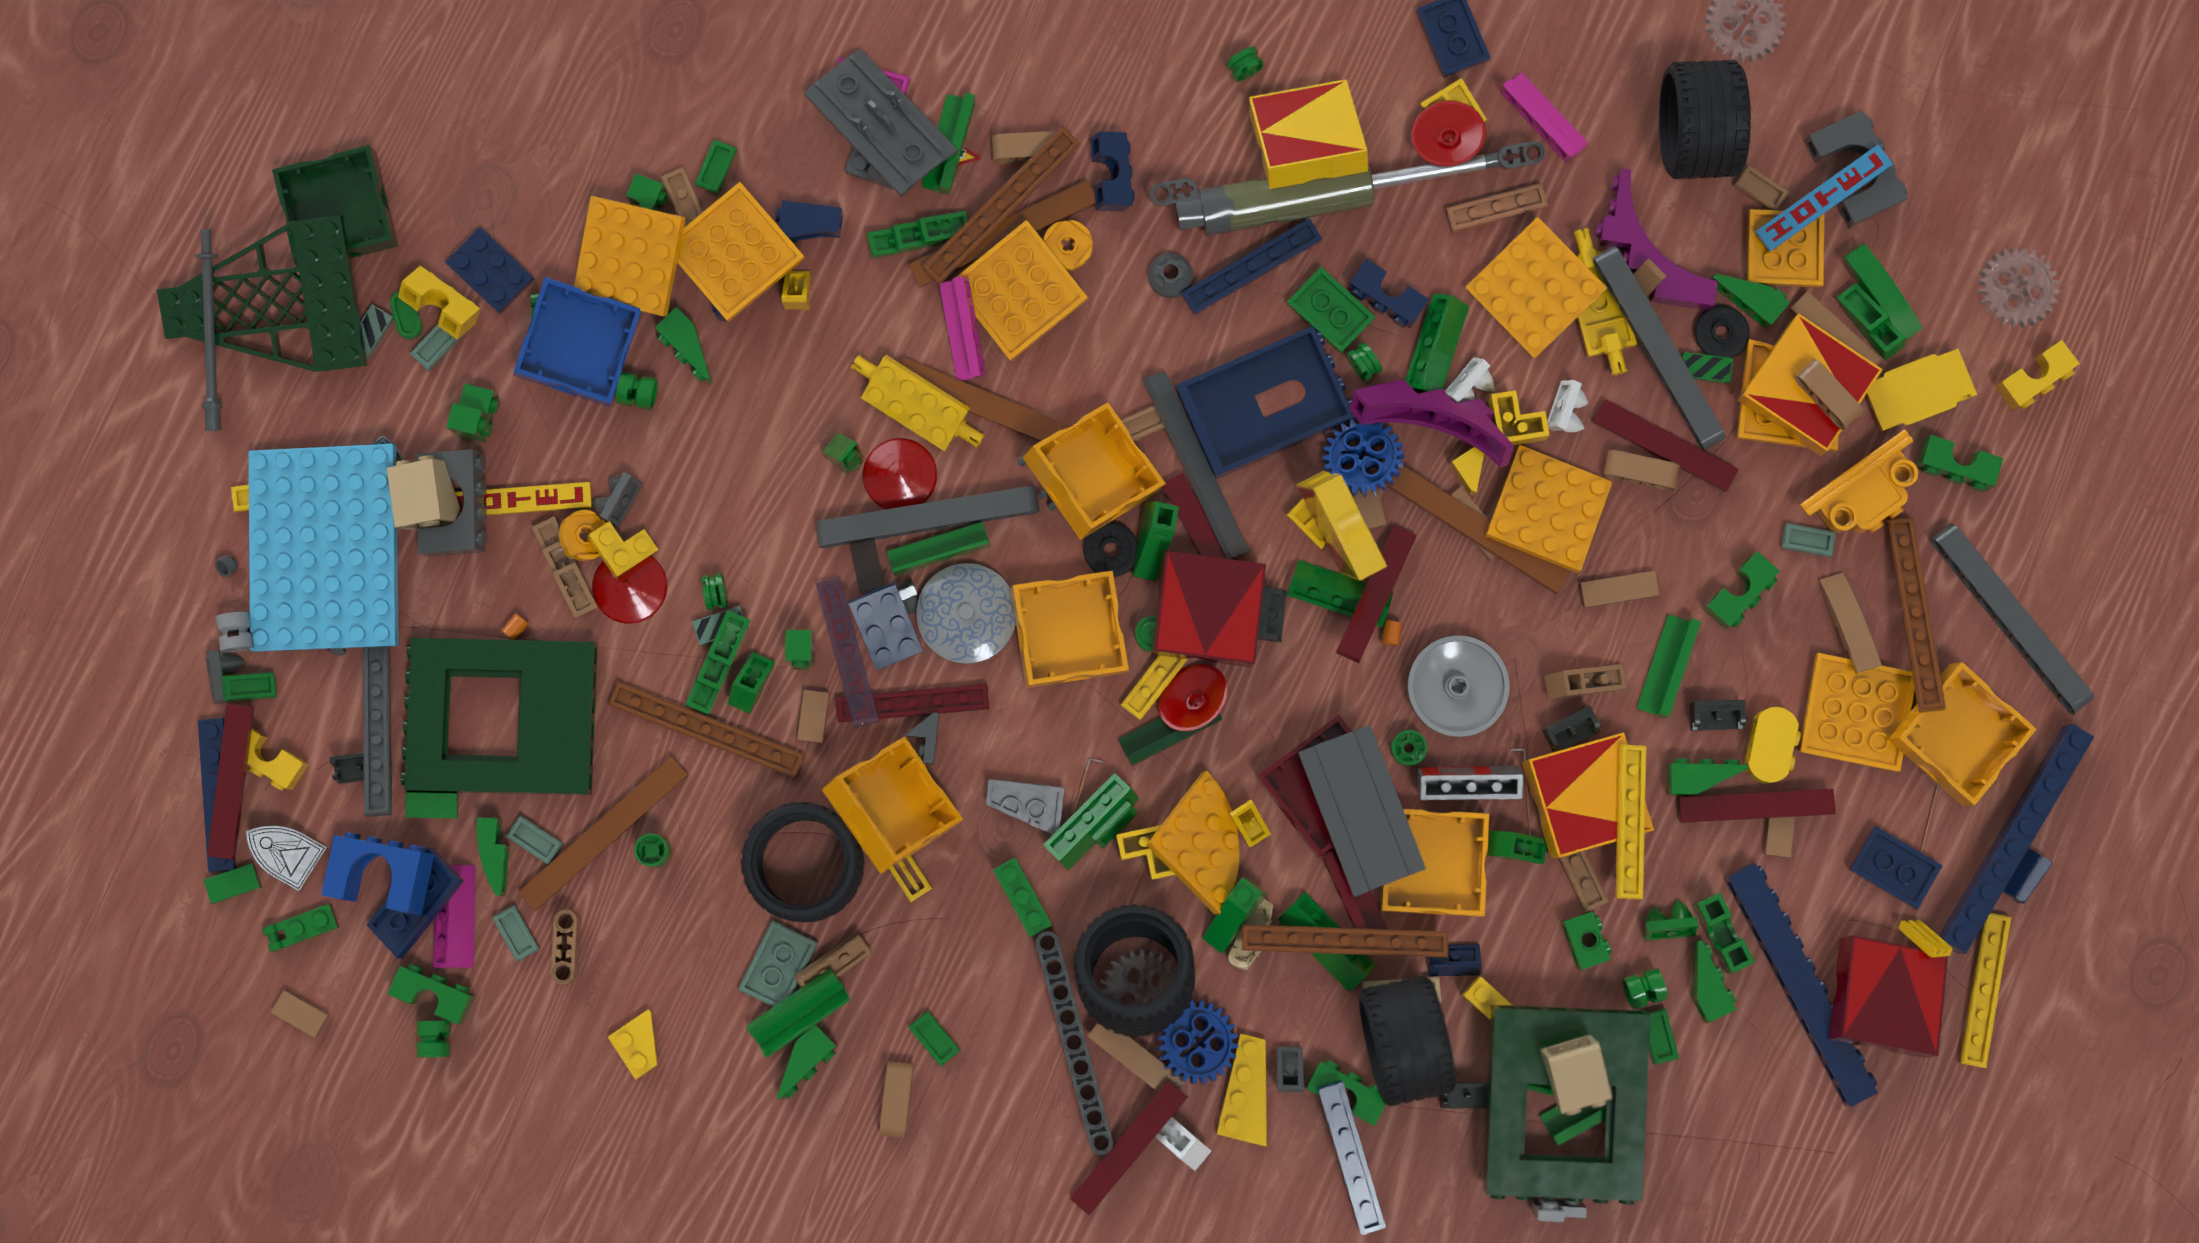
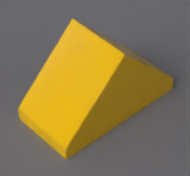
M790 271L785 275L782 291V303L785 309L810 310L811 271Z
M1475 447L1453 460L1449 465L1467 493L1472 496L1477 492L1484 453Z
M1252 800L1229 813V816L1250 848L1271 835Z

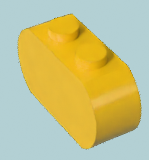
M1768 708L1759 712L1753 718L1744 765H1748V769L1745 770L1746 774L1758 783L1769 784L1780 781L1794 768L1795 756L1792 755L1794 746L1799 744L1801 732L1798 731L1799 723L1796 717L1785 708Z

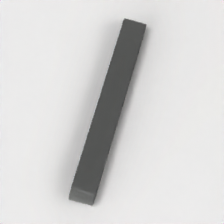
M1614 245L1593 257L1592 261L1699 446L1705 451L1725 439L1726 434L1618 248Z
M1027 486L826 519L815 522L819 548H830L1030 515L1040 512L1036 486Z
M1950 523L1931 538V543L1936 551L2069 713L2075 715L2094 699L2092 691L1956 525Z
M1045 931L1040 933L1036 939L1037 951L1088 1141L1094 1153L1104 1155L1111 1150L1113 1145L1111 1132L1059 939L1053 932ZM1049 935L1054 938L1055 945L1051 950H1044L1041 947L1040 941L1042 937ZM1052 960L1059 961L1062 966L1061 972L1057 975H1051L1047 971V964ZM1058 985H1064L1068 989V996L1064 1000H1058L1054 996V988ZM1064 1010H1071L1075 1015V1020L1070 1025L1063 1024L1060 1020V1015ZM1071 1035L1079 1036L1082 1040L1080 1048L1076 1050L1070 1049L1067 1045L1068 1037ZM1084 1060L1087 1062L1089 1068L1085 1074L1080 1075L1074 1071L1073 1066L1076 1061ZM1085 1085H1090L1095 1089L1094 1097L1088 1100L1084 1099L1080 1094L1081 1088ZM1092 1110H1097L1102 1115L1100 1123L1095 1125L1090 1124L1087 1120V1115ZM1099 1135L1107 1137L1109 1141L1108 1146L1102 1150L1094 1146V1139Z

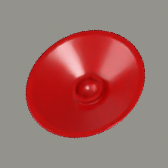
M1442 101L1427 107L1418 115L1411 130V140L1416 152L1427 162L1438 166H1456L1469 161L1480 151L1486 137V127L1481 115L1470 105L1459 101Z
M894 438L884 441L876 446L866 458L862 472L864 488L873 502L886 510L923 504L932 495L937 483L936 463L930 452L916 441L906 438Z
M651 555L616 578L605 562L602 561L593 577V597L598 608L608 618L624 624L639 623L652 617L664 603L667 594L666 574L661 564Z
M1205 664L1192 665L1180 670L1159 697L1158 709L1163 722L1170 728L1178 731H1193L1209 724L1218 716L1227 700L1228 685L1226 678L1217 668Z

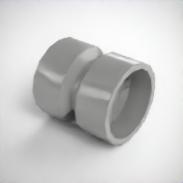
M231 612L215 617L217 631L222 633L218 638L220 652H240L254 647L252 633L247 631L251 627L249 612ZM239 632V636H230V633Z

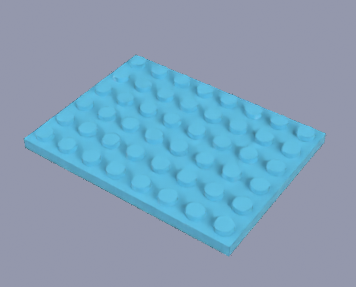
M395 444L249 451L250 633H252L254 646L253 648L250 647L251 652L399 646L397 528L394 526L387 474L388 467L396 466L397 450Z

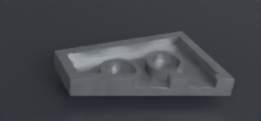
M989 778L986 805L1053 835L1060 828L1065 787Z

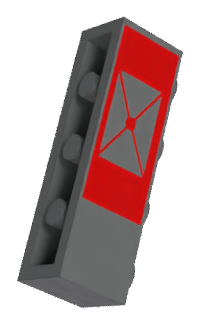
M1518 765L1417 766L1416 791L1420 800L1522 799L1523 773Z

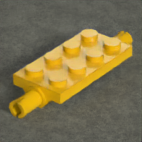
M1584 228V231L1581 229L1575 231L1574 236L1579 249L1577 257L1606 286L1592 261L1593 257L1603 251L1594 249L1589 228ZM1607 289L1577 318L1587 358L1601 354L1607 355L1612 376H1616L1618 373L1624 374L1628 372L1622 350L1636 346L1637 341L1631 327Z
M861 355L855 358V364L851 365V369L869 379V384L861 399L944 452L948 449L952 440L958 436L975 448H978L981 444V439H984L985 434L966 424L967 421L965 419L971 408L888 355L882 358L878 366L867 361Z

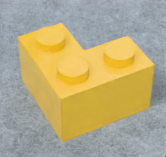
M1516 390L1491 394L1488 398L1489 408L1494 413L1492 422L1513 445L1545 441L1550 436L1545 411L1520 415Z
M1161 825L1117 834L1116 838L1121 861L1146 856L1151 880L1175 876L1166 864L1146 845Z

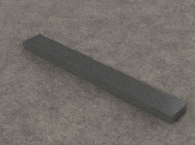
M1166 372L1148 376L1143 382L1226 559L1245 555L1250 552Z
M390 647L363 648L364 815L366 817L392 815Z

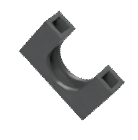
M1863 110L1810 134L1804 141L1815 163L1842 151H1854L1864 155L1876 145H1879L1885 151L1882 140L1879 137L1877 138L1873 131L1874 126L1871 118L1866 116ZM1894 163L1890 168L1872 180L1869 189L1844 200L1837 207L1848 229L1901 205L1908 198L1904 183L1902 181L1899 182L1895 174L1896 168Z
M474 449L416 454V462L419 461V457L433 455L434 459L443 460L450 479L459 484L464 495L463 510L453 523L443 527L417 529L418 554L430 557L484 553L485 545L487 544V534L484 531L487 511L484 506L486 484L483 481V471L486 468V462L483 453Z

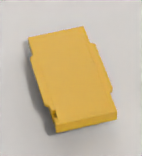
M1955 349L1940 356L1932 354L1885 372L1884 377L1877 379L1873 383L1866 397L1880 431L1883 432L1898 425L1904 424L1907 426L1957 406V403L1976 396L1977 392L1959 349Z

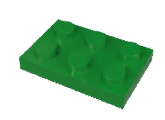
M1322 267L1286 303L1311 327L1314 326L1316 332L1320 331L1323 338L1340 354L1375 319V316Z

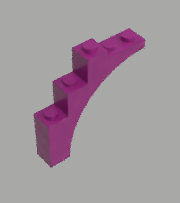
M1621 169L1617 176H1613L1611 190L1615 191L1614 200L1609 202L1608 214L1612 216L1605 215L1601 223L1597 222L1595 237L1599 238L1598 245L1606 247L1615 245L1617 248L1626 249L1627 251H1623L1622 256L1633 274L1646 260L1650 259L1666 275L1663 281L1651 292L1650 302L1701 310L1711 309L1715 304L1717 281L1699 277L1681 269L1664 257L1650 242L1640 226L1633 207L1631 170Z
M1404 379L1354 390L1349 411L1362 425L1398 422L1436 429L1471 444L1486 454L1499 467L1507 466L1514 445L1492 422L1494 413L1480 398L1456 404L1443 389L1417 394Z

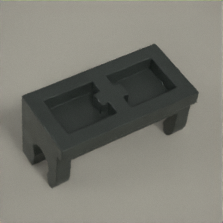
M1264 587L1258 640L1282 642L1287 597L1286 590Z
M1745 699L1691 702V731L1743 729V725H1746Z
M1588 706L1543 729L1542 732L1552 751L1557 752L1599 733L1601 726L1592 707Z
M364 753L330 757V764L334 766L335 774H332V778L338 784L364 781Z
M1456 1082V1087L1452 1093L1441 1096V1109L1487 1108L1488 1082Z

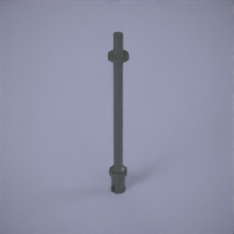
M200 229L201 254H195V258L202 259L207 395L204 403H202V408L205 411V431H221L220 408H223L222 402L217 398L212 258H218V254H212L211 229Z

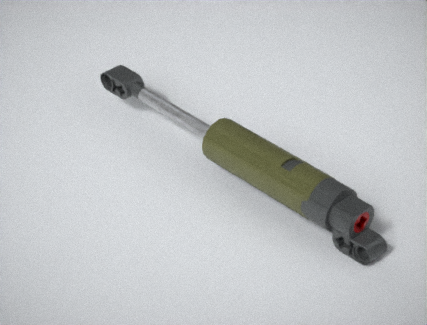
M1531 141L1509 145L1494 153L1474 156L1469 161L1456 166L1428 164L1378 174H1371L1368 164V172L1336 178H1320L1303 184L1270 190L1267 179H1252L1197 189L1196 183L1193 180L1184 178L1155 184L1149 192V198L1154 205L1160 207L1174 204L1179 231L1203 227L1205 235L1211 236L1261 227L1271 222L1277 224L1371 207L1375 201L1374 189L1496 167L1508 170L1534 165L1544 159L1545 148L1541 143ZM1529 147H1534L1537 150L1538 154L1535 160L1527 157L1526 152ZM1506 151L1508 155L1519 153V158L1510 160L1509 164L1507 160L1503 161L1502 156L1506 155ZM1183 184H1186L1188 188L1191 187L1192 191L1188 193V197H1185L1184 193L1175 194L1176 200H1172L1173 192L1170 185H1174V190L1181 189ZM1157 188H1163L1167 191L1168 197L1165 201L1160 202L1155 199L1154 192Z

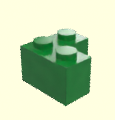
M464 383L459 404L452 403L446 428L456 436L485 443L486 438L490 437L493 431V423H491L493 413H497L499 409L500 399H498V395L493 390Z

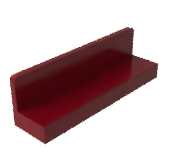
M1336 850L1322 855L1324 864L1355 929L1388 930L1371 891L1356 897L1353 896Z

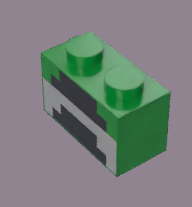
M786 630L785 661L794 667V670H809V666H815L816 635L812 630Z

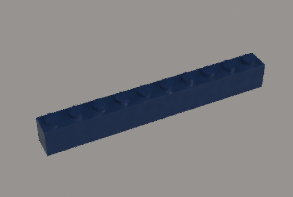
M2073 723L2064 725L1940 932L1939 937L1949 944L1955 953L1966 954L2094 739V736Z
M1752 863L1724 877L1844 1106L1852 1107L1877 1094L1878 1092L1875 1088L1877 1086L1876 1079L1871 1072L1867 1073L1863 1066L1865 1059L1859 1049H1854L1853 1045L1849 1043L1829 1040L1833 1003L1830 1004L1826 996L1828 994L1827 987L1822 980L1818 981L1814 973L1816 967L1810 957H1805L1802 951L1804 945L1797 934L1794 935L1789 927L1792 923L1785 911L1781 912L1777 904L1780 902L1778 895L1774 889H1769L1765 881L1767 880V875L1761 866H1757L1756 863Z

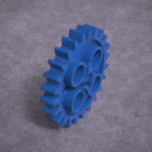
M1351 419L1350 427L1342 423L1341 432L1333 430L1335 439L1327 438L1330 446L1323 447L1324 453L1327 454L1322 457L1323 463L1326 464L1324 470L1331 474H1341L1348 489H1352L1353 497H1356L1359 491H1362L1363 496L1366 497L1367 492L1370 490L1376 496V488L1380 487L1385 492L1386 482L1394 485L1392 476L1400 477V472L1397 468L1404 467L1403 461L1400 459L1405 458L1404 452L1400 451L1403 449L1402 442H1397L1399 440L1398 434H1392L1391 426L1384 429V423H1378L1377 426L1375 423L1362 425L1359 422V424H1355L1354 420ZM1353 440L1360 441L1359 445L1355 447L1348 446ZM1376 445L1385 446L1381 451L1373 450ZM1347 463L1354 464V467L1350 470L1342 469ZM1370 468L1379 469L1376 474H1367Z
M1192 1000L1187 1010L1184 1009V1014L1174 1024L1168 1025L1167 1029L1161 1030L1163 1032L1162 1036L1155 1037L1156 1040L1162 1042V1045L1156 1047V1050L1163 1051L1164 1053L1158 1059L1168 1061L1164 1069L1173 1068L1172 1077L1181 1074V1082H1186L1190 1077L1191 1084H1196L1198 1078L1201 1084L1207 1083V1077L1210 1081H1215V1072L1220 1076L1224 1075L1225 1072L1222 1067L1230 1068L1232 1066L1228 1058H1236L1231 1049L1238 1048L1237 1044L1232 1043V1039L1238 1037V1034L1230 1033L1235 1024L1227 1025L1226 1022L1230 1016L1225 1015L1221 1017L1222 1008H1217L1213 1011V1003H1208L1204 1008L1203 1000L1198 1001L1195 1007ZM1196 1017L1200 1018L1203 1022V1027L1200 1031L1194 1026ZM1211 1027L1214 1028L1212 1033L1198 1042V1047L1191 1048L1184 1057H1180L1181 1052L1196 1042L1195 1038L1202 1037ZM1178 1033L1184 1038L1182 1047L1175 1043V1036ZM1212 1037L1216 1038L1219 1043L1216 1051L1210 1047ZM1193 1054H1197L1200 1058L1198 1067H1194L1191 1063V1056Z

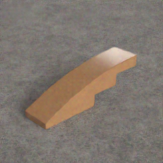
M553 516L532 526L543 549L542 552L553 572L552 574L574 618L597 608L596 601L577 560L569 558L564 554V549L559 541L560 525L556 517Z
M1844 572L1820 579L1819 583L1834 628L1837 627L1844 650H1848L1855 674L1882 666L1864 616Z
M1098 1023L1087 1036L1157 1092L1162 1089L1168 1080L1179 1089L1185 1084V1082H1181L1179 1075L1172 1077L1173 1070H1165L1163 1062L1129 1036L1116 1034L1113 1030H1107Z

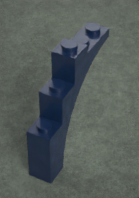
M782 200L781 208L777 207L776 222L779 223L777 225L792 243L820 237L840 238L844 213L840 207ZM712 305V313H716L715 316L718 319V321L727 322L726 319L720 314V312L714 307V305Z

